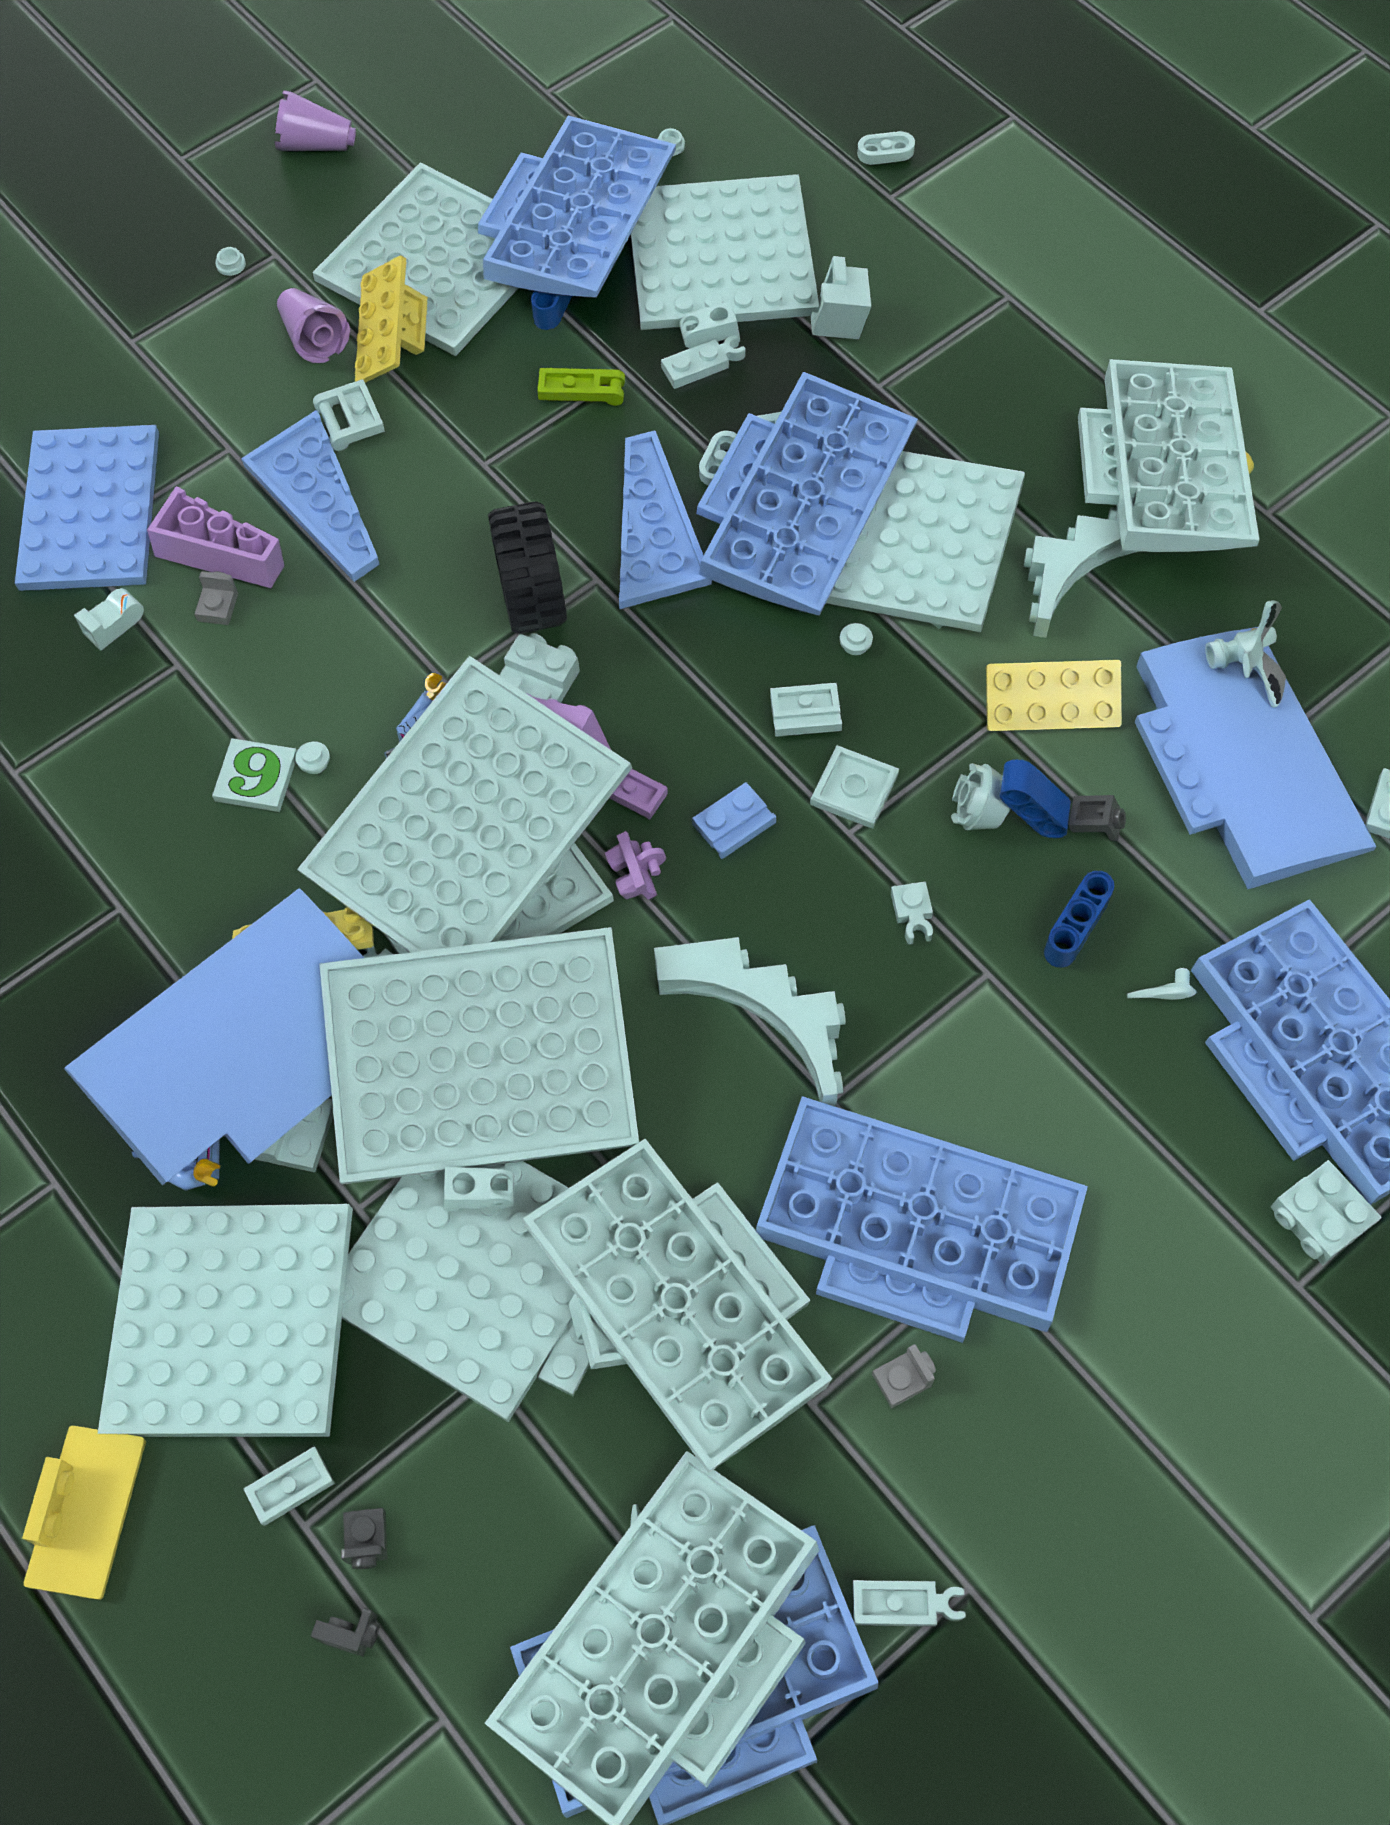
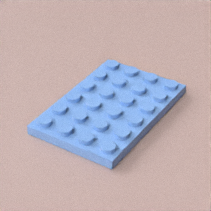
M156 425L33 431L15 585L19 591L146 585L150 544L147 529L152 521L159 431Z

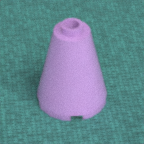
M283 91L286 100L281 99L279 104L275 133L281 134V142L275 141L276 150L347 151L348 145H354L356 128L351 127L350 120L291 91Z
M296 288L287 289L279 296L277 301L278 311L296 352L304 360L312 363H325L329 361V356L335 352L339 354L343 351L349 340L350 326L339 308Z

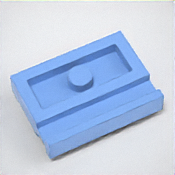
M747 782L692 818V825L712 848H715L721 859L776 823V815L767 809V805Z

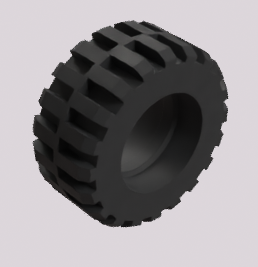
M533 501L493 509L488 514V520L511 630L522 634L561 626L567 621V612L555 546L544 504Z

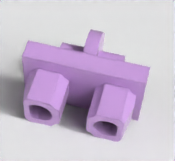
M626 831L617 835L619 844L605 852L609 865L615 872L628 866L630 873L616 879L615 882L620 895L625 899H630L642 894L648 900L657 896L651 876H657L661 873L659 865L666 860L664 850L652 848L650 842H644L641 844V851L639 843L631 841Z

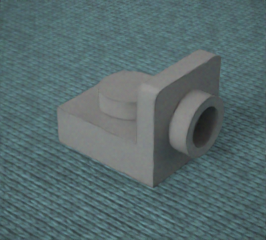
M202 571L199 579L203 589L196 607L195 617L198 622L229 625L238 597V591L231 575L219 571L213 573Z
M914 1344L907 1349L905 1354L873 1370L872 1376L892 1409L932 1387L935 1379L933 1373L936 1372V1368L927 1352L923 1351L920 1353Z

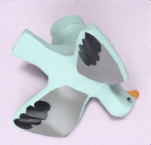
M1272 600L1266 602L1258 628H1253L1246 632H1238L1234 640L1224 642L1223 639H1215L1213 642H1208L1205 651L1207 662L1212 669H1224L1229 663L1240 662L1243 664L1245 678H1249L1254 668L1264 682L1271 707L1275 708L1282 700L1286 676L1279 665L1263 651L1264 647L1275 643L1277 639L1275 628L1271 626L1278 617L1282 606L1279 602Z

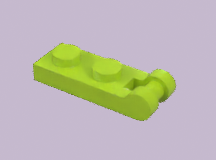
M540 368L538 400L604 401L610 405L617 406L624 401V391L621 388L625 385V373L615 369Z

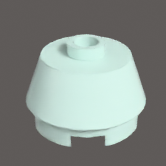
M971 763L969 765V770H971L969 775L961 774L956 784L952 801L958 802L957 813H953L951 819L954 823L963 825L965 830L996 829L1002 824L1011 809L1000 799L1003 776L988 764L980 766Z

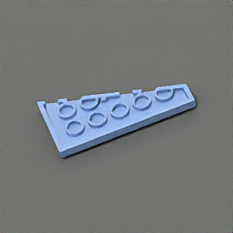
M317 410L241 458L244 467L354 582L380 565Z
M656 431L625 438L619 609L712 584L711 579L699 575L703 553Z

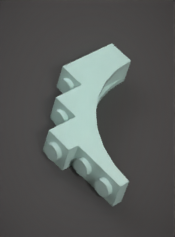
M1117 506L1116 508L1110 507L1108 519L1078 515L1075 528H1068L1066 540L1035 536L1033 548L1026 549L1024 567L1029 568L1028 581L1035 582L1033 595L1039 596L1038 603L1032 602L1029 622L1035 623L1033 636L1046 638L1054 611L1061 598L1077 580L1093 568L1114 558L1140 552L1122 550Z
M739 937L654 948L659 995L693 994L713 997L741 1006L764 1019L788 1040L803 1059L815 1083L819 1101L836 1107L837 1095L843 1093V1084L840 1071L834 1072L832 1060H837L835 1038H839L840 1025H845L846 1021L843 1003L837 1004L835 991L797 996L795 976L788 977L786 964L750 969L747 949L740 950Z

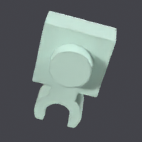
M926 881L891 887V897L897 923L908 922L905 931L907 943L913 944V932L916 930H920L925 934L927 942L931 941L933 929L931 924L925 919L932 918L933 910Z

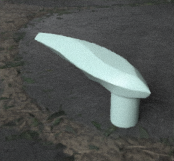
M1179 968L1175 971V983L1128 993L1127 998L1177 1000L1191 997L1197 992L1190 986V971L1185 968Z

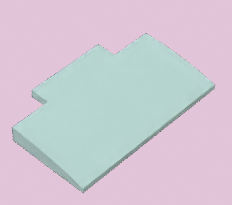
M1110 359L1105 375L1108 409L1080 408L1078 414L1085 503L1117 505L1122 550L1192 552L1257 546L1259 534L1232 368Z
M646 1139L640 1141L522 1219L525 1227L708 1473L825 1390L831 1382V1376L787 1321L809 1304L810 1299L718 1182L692 1199Z
M686 1451L485 1724L607 1825H629L672 1762L676 1763L707 1788L805 1645L804 1638L777 1620L774 1615L819 1552L817 1541L717 1471L712 1470L708 1473L697 1457Z

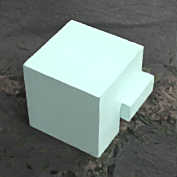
M833 256L825 281L821 284L818 313L812 312L811 314L812 335L849 339L860 338L871 309L867 268L847 267L845 257Z

